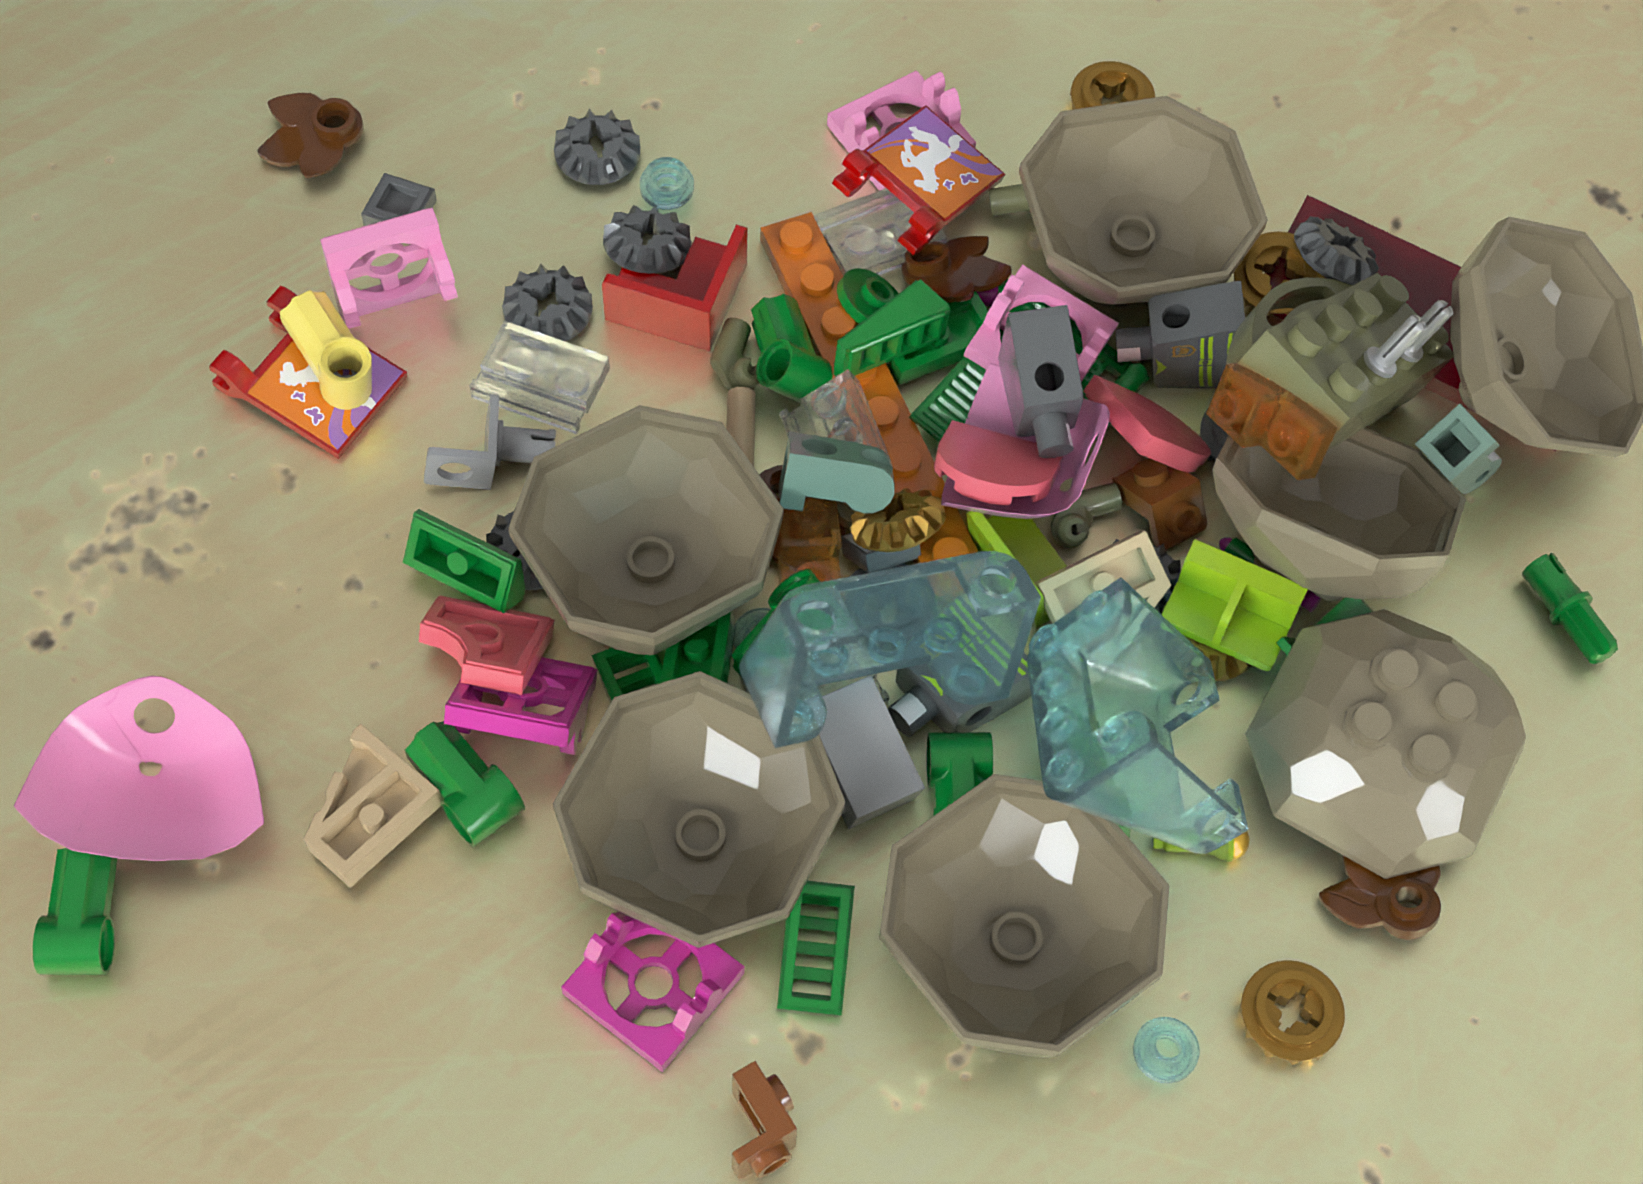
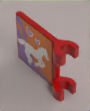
M925 105L866 149L860 150L857 148L849 153L842 162L846 169L834 178L832 184L849 198L859 191L871 176L879 181L914 212L908 221L912 226L901 234L897 241L911 254L916 255L944 226L988 193L990 189L1002 182L1006 174Z
M280 285L266 302L267 306L274 310L269 316V321L287 334L253 372L238 357L223 349L209 365L210 371L217 375L212 380V384L227 396L248 401L339 459L406 380L407 371L368 347L372 357V391L368 400L360 407L350 410L338 409L329 405L322 397L319 380L281 322L280 311L286 308L292 298L297 295ZM342 369L334 373V375L344 378L357 374V372L351 369Z

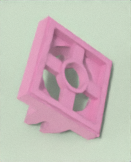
M916 70L828 113L827 126L845 149L851 153L857 148L860 150L866 149L906 120V118H897L889 109L890 106L896 103H909L922 108L926 105L976 148V141L960 123L961 105L958 92L954 87L945 91V76L941 71L924 80ZM872 115L880 125V135L875 126L866 130L867 117ZM870 177L872 183L885 199L893 195L874 177Z
M433 208L423 209L320 239L337 307L348 329L361 326L359 316L439 293L444 301L458 297L454 285L455 278L442 244L439 224ZM395 253L399 255L395 261L388 265H371L374 259L383 254ZM428 258L426 265L420 273L398 279V273L408 263ZM368 275L372 278L380 279L381 282L379 285L359 290L351 286L348 280Z
M1022 264L1016 275L1010 276L1002 293H999L994 300L983 324L967 346L963 356L984 369H987L989 363L999 366L1000 329L1004 331L1008 313H1011L1009 312L1010 310L1028 302H1043L1050 307L1067 305L1069 317L1075 321L1082 336V353L1080 355L1076 353L1080 380L1082 382L1119 323Z

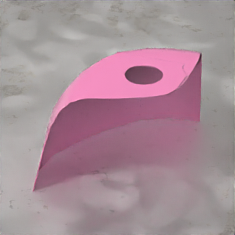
M989 363L965 424L1036 443L1035 436L1019 437L1015 434L1000 367ZM1083 398L1075 427L1070 429L1074 450L1063 456L1061 469L1052 489L1042 500L1032 502L1030 495L1012 497L1010 505L981 502L955 491V481L947 476L941 505L995 516L1022 519L1048 517L1067 510L1080 497L1109 423L1110 412L1105 404ZM1098 435V439L1094 447V450L1087 464L1085 465V461L1089 453V450L1096 436ZM1073 478L1070 489L1065 492L1061 491V484Z
M147 676L129 681L75 708L59 724L47 740L14 804L16 810L38 833L72 851L118 859L148 861L204 859L237 846L264 824L254 761L240 730L229 717L208 701L181 684L162 676ZM145 699H162L172 706L175 720L167 730L159 733H150L137 725L134 719L136 706ZM143 761L145 763L155 762L157 764L160 763L162 768L159 774L147 776L141 773L139 764Z

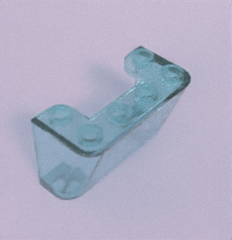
M981 551L802 585L790 590L782 598L751 643L739 665L741 676L775 748L806 742L816 738L821 733L826 721L827 709L817 687L819 685L927 663L939 687L948 697L956 702L974 705L1007 699L1018 671L1041 596L1018 560L1008 554L997 551Z
M1122 577L1103 590L1091 593L1078 607L1053 624L1043 626L1033 635L1029 643L1027 666L1043 789L1047 797L1196 854L1212 852L1249 830L1239 785L1230 778L1216 788L1211 789L1180 762L1174 754L1170 732L1220 701L1211 661ZM1198 682L1197 689L1192 697L1186 702L1176 705L1180 692L1187 685Z

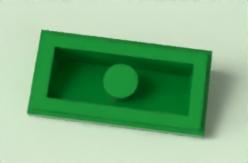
M420 509L414 512L403 558L404 564L502 613L507 612L523 600L526 589L521 559Z

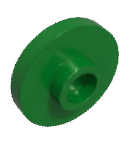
M861 268L847 271L837 285V295L841 305L859 324L899 294L883 277Z

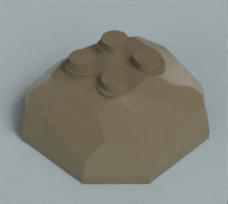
M1168 96L1061 111L1020 163V179L1048 269L1068 288L1097 303L1115 305L1148 302L1155 295L1226 283L1259 238L1268 221L1236 131Z
M1507 217L1497 222L1465 261L1452 282L1451 307L1453 315L1451 316L1450 340L1453 345L1454 362L1461 380L1459 393L1463 403L1469 409L1474 410L1480 416L1530 446L1609 457H1618L1628 453L1643 424V345L1632 292L1586 232L1514 217Z
M639 405L535 456L508 529L511 539L570 630L616 650L640 655H655L759 595L764 586L784 516V509L722 422Z
M1244 406L1212 469L1216 493L1236 529L1252 549L1253 556L1255 557L1254 565L1292 580L1301 587L1312 591L1318 597L1328 601H1340L1343 597L1354 599L1401 598L1421 590L1443 568L1449 556L1466 502V498L1420 450L1368 428L1362 429L1305 464L1252 406Z
M1385 609L1302 628L1245 733L1273 816L1384 879L1470 857L1474 853L1520 758L1526 739L1522 719L1514 698L1491 666L1451 636Z
M700 671L614 697L553 802V808L581 893L605 906L694 947L700 948L785 920L789 917L845 808V800L814 722Z
M993 774L892 845L879 939L963 1044L1008 1054L1053 1058L1058 1057L1160 980L1163 974L1169 884L1085 787Z

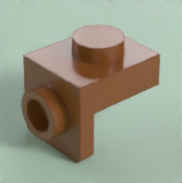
M1147 458L1139 461L1128 471L1112 478V482L1117 485L1120 491L1122 502L1149 520L1154 546L1157 547L1164 543L1165 549L1168 550L1207 528L1208 523L1200 480L1190 473Z
M755 1060L732 1074V1093L758 1137L739 1147L731 1154L732 1169L738 1179H742L752 1172L755 1173L757 1178H762L775 1172L791 1159L792 1155L789 1150L796 1147L797 1128L788 1115V1112L794 1109L793 1102L778 1076L772 1074L766 1078Z

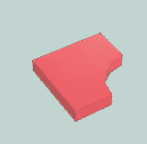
M440 595L436 598L420 623L419 642L440 648L454 657L462 668L461 683L522 695L553 638L555 619L511 609L502 613L486 604Z

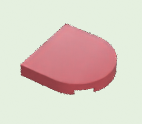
M1096 375L1093 376L1083 392L1088 400L1105 404L1110 412L1109 422L1140 455L1187 473L1195 472L1211 455L1210 448L1195 431L1150 399Z
M952 420L938 444L934 469L939 477L947 475L955 481V491L966 497L990 504L1010 505L1012 497L1031 495L1032 502L1045 498L1050 493L1061 469L1063 456L1048 459L1039 457L1037 443Z

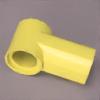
M309 290L292 298L290 304L280 311V319L319 380L323 399L329 405L338 409L350 410L360 407L368 400L372 391V357L368 347L362 341L353 337L325 291L313 292ZM342 369H351L357 372L356 375L348 378L334 375L336 371Z

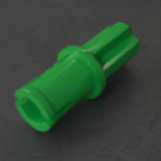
M1554 553L1542 555L1523 570V578L1536 591L1551 613L1548 618L1553 625L1561 624L1589 663H1601L1616 653L1618 650L1617 640L1590 606L1593 597L1588 591L1582 592L1575 585Z

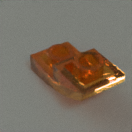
M1237 363L1226 364L1206 413L1242 448L1261 446L1297 480L1316 477L1337 430L1333 423L1309 404L1273 381Z
M806 496L803 511L783 508L784 516L777 537L779 584L800 570L811 569L844 611L839 565L842 543L837 501Z

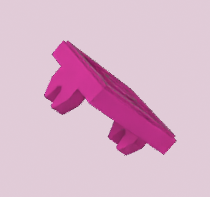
M542 657L527 686L533 687L538 691L523 693L522 695L461 683L460 679L445 704L444 724L454 726L460 733L470 734L471 729L559 746L560 752L575 755L578 742L581 743L583 738L588 703L596 688L598 669ZM483 692L498 695L504 701L503 706L482 703ZM540 704L565 708L551 716L524 711L526 707H534Z
M615 912L608 917L603 934L599 936L594 933L590 938L583 954L584 961L561 986L565 997L657 1069L664 1072L745 974V966L715 943L697 948L621 912ZM648 934L665 935L676 939L662 957L650 956L641 959L623 945L632 939ZM692 953L697 957L702 972V981L696 987L694 998H691L679 988L680 979L677 972ZM609 962L628 976L630 994L617 1010L609 1003L604 986L606 968ZM649 967H660L666 970L673 980L670 991L664 997L658 999H647L641 996L635 987V980L641 971ZM667 1006L676 1013L672 1023L659 1027L634 1024L645 1009L657 1010Z

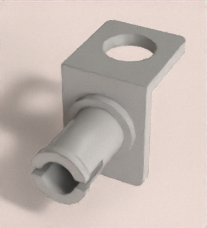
M490 394L485 425L484 451L429 447L427 449L424 483L491 490L495 466H500V461L532 463L535 456L555 447L556 441L553 440L556 437V430L503 426V420H498L499 395ZM447 463H460L469 466L471 470L464 473H451L442 470L440 466Z

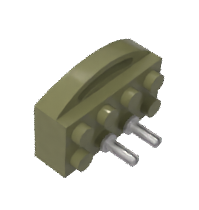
M1378 272L1354 285L1327 278L1293 279L1270 290L1239 325L1228 350L1225 378L1294 453L1307 464L1413 399L1454 358L1453 351L1446 345L1449 340L1448 333L1442 326L1453 315V309L1451 306L1445 308L1448 303L1438 300L1422 317H1419L1406 303L1409 299V293L1405 286L1392 276L1384 275L1381 277ZM1283 308L1293 309L1281 323L1275 326H1271L1266 320L1269 311Z

